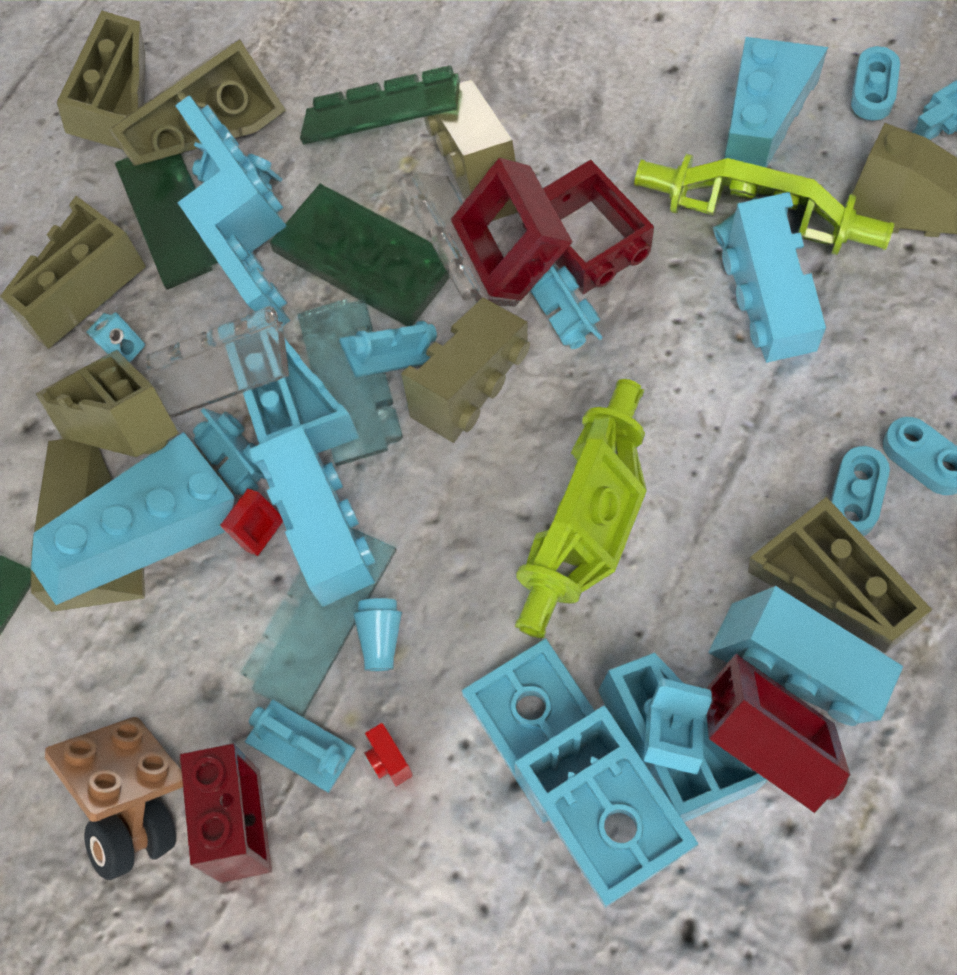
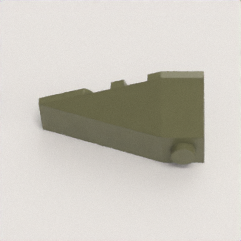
M239 39L223 47L110 128L109 131L133 165L136 166L198 149L194 146L195 142L202 144L175 106L189 95L201 109L209 105L234 138L256 133L285 112L286 109Z
M884 123L852 195H856L853 209H856V214L889 223L893 222L895 224L892 233L897 234L900 229L924 231V236L939 238L941 233L957 234V157L926 137Z
M68 439L48 441L34 532L112 481L100 448ZM144 567L55 605L31 570V594L51 612L145 599Z

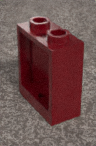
M503 158L497 159L450 219L488 295L491 297L522 301L573 242L531 166ZM511 198L527 231L507 255L503 257L488 225Z
M591 159L543 188L560 220L592 202L624 237L623 240L588 262H585L571 246L555 262L559 268L565 265L580 286L578 290L583 295L596 286L603 287L607 285L618 272L629 265L635 266L640 264L650 254L654 233L653 224ZM522 221L523 228L527 231V228L524 222Z
M735 654L706 688L712 692V702L706 714L709 740L815 813L827 800H833L842 793L850 776L835 723L742 657Z
M234 743L180 754L190 865L220 883L272 873L260 770ZM248 815H254L256 818L252 826L245 825V818Z

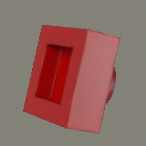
M247 489L220 526L246 552L258 556L281 526L283 520L277 510L259 492Z
M383 723L365 732L372 748L364 752L379 779L388 774L397 787L413 777L409 765Z

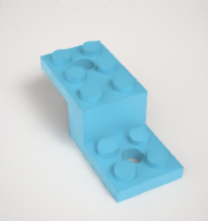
M189 95L175 106L220 171L177 203L246 304L262 318L267 317L276 329L279 330L291 321L282 309L287 304V301L272 282L269 283L262 274L265 270L252 252L287 226L277 213L284 207L271 189L262 181L258 170L249 158L243 154L238 147L239 144L227 127L221 123L209 105L201 109Z
M546 638L461 690L464 699L543 823L548 820L550 821L604 908L698 846L699 843L605 705L596 711L593 709ZM526 696H535L544 702L546 709L540 718L527 720L518 714L516 709L518 702ZM622 813L633 820L636 826V834L632 840L626 843H617L607 836L604 823L612 814Z

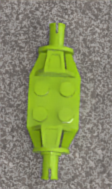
M687 153L682 165H679L677 169L641 159L636 171L634 186H641L670 194V199H672L670 212L675 214L678 213L680 207L715 216L724 186H729L730 194L750 200L756 197V194L773 196L790 192L793 206L788 208V210L796 211L798 204L806 206L798 232L801 233L802 239L833 246L831 254L838 255L842 243L846 244L847 240L886 250L895 224L856 214V209H853L856 195L849 194L844 207L814 179L730 158L692 167L693 155ZM713 187L709 202L686 197L687 191ZM812 211L834 227L833 234L807 228Z
M619 379L616 382L615 390L607 408L594 407L585 411L582 420L584 428L571 451V454L577 459V463L565 494L558 505L557 513L549 530L536 533L526 564L520 566L517 570V580L530 590L521 614L515 622V627L519 628V631L526 635L544 638L546 628L557 602L567 604L578 602L582 592L614 573L647 492L637 447L643 443L645 431L633 419L639 401L643 397L644 389H640L641 385L633 380ZM562 562L577 566L567 577L556 572Z

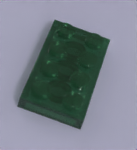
M321 183L285 223L287 226L270 241L274 253L405 326L414 325L459 267L458 256Z

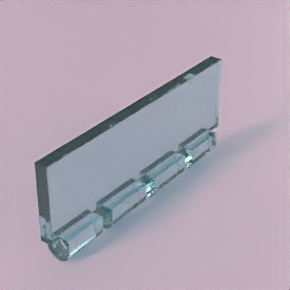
M347 299L298 313L311 371L323 382L325 388L335 400L347 410L359 435V438L331 448L335 465L341 466L387 452V445L402 440L403 434L396 409L390 407L393 405V398L386 373L355 377L339 342L340 338L355 336L358 331L364 330L367 333L373 331L366 302L358 300L348 303Z
M354 528L352 530L356 539L364 536L375 558L376 563L368 566L375 583L322 607L309 589L305 577L300 570L287 592L291 599L301 603L297 609V607L282 601L263 633L266 639L277 644L275 649L273 650L261 643H257L240 672L244 677L255 682L251 688L253 692L271 701L273 699L303 717L355 626L353 614L358 612V601L370 599L396 553V547Z

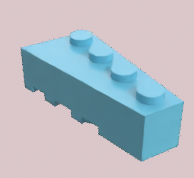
M183 432L168 442L164 448L150 454L34 532L31 570L55 605L226 532L220 524L232 510L235 497Z

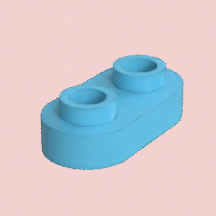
M875 46L864 50L859 57L855 70L851 107L863 119L881 120L887 117L893 108L897 95L900 59L894 51L886 47Z
M902 417L895 420L883 438V449L888 458L931 491L940 495L957 494V446L918 418ZM904 434L913 435L918 441H910ZM942 462H949L956 468V471L946 469Z
M868 446L855 447L845 454L838 468L830 500L844 516V512L847 511L854 512L858 516L859 521H849L863 536L871 532L880 517L890 472L886 457L880 451ZM862 471L868 476V479H859L854 472Z

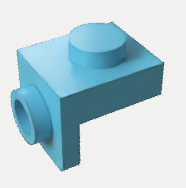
M668 679L659 680L646 715L644 762L697 775L703 761L704 719L712 702V692L709 689Z

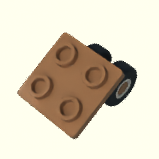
M132 717L45 748V760L90 820L84 832L85 846L92 866L103 879L113 880L129 873L134 866L135 853L146 849L150 859L157 860L176 845L174 822L166 806L157 797L182 788V772L138 717Z

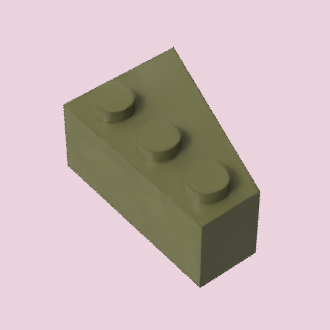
M101 10L57 100L65 133L122 149L109 129L144 104L146 54L140 21Z
M472 79L426 94L429 111L423 112L426 128L430 136H436L440 153L446 158L464 199L471 194L498 158L516 162L512 138ZM511 198L492 221L518 213Z
M75 196L69 204L72 212L61 227L53 225L46 234L50 241L38 257L30 255L0 295L24 329L48 349L146 267L127 233L78 196Z
M484 297L451 326V332L455 335L443 346L434 342L427 349L426 355L430 358L418 370L409 366L401 373L410 418L452 443H455L463 431L469 432L474 427L480 416L482 405L488 397L493 399L498 395L504 385L505 374L513 364L519 365L524 360L530 348L528 322Z
M118 350L35 393L59 434L64 439L137 458L142 454H152L161 450L168 444L170 438L179 434L153 385Z
M827 497L749 557L748 573L772 587L777 586L884 653L920 626L932 611V608Z

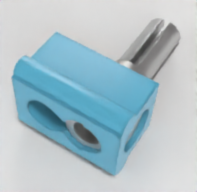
M116 312L112 315L103 313L96 322L86 321V325L82 324L81 327L82 332L90 336L107 354L118 350L129 362L145 346L141 338Z

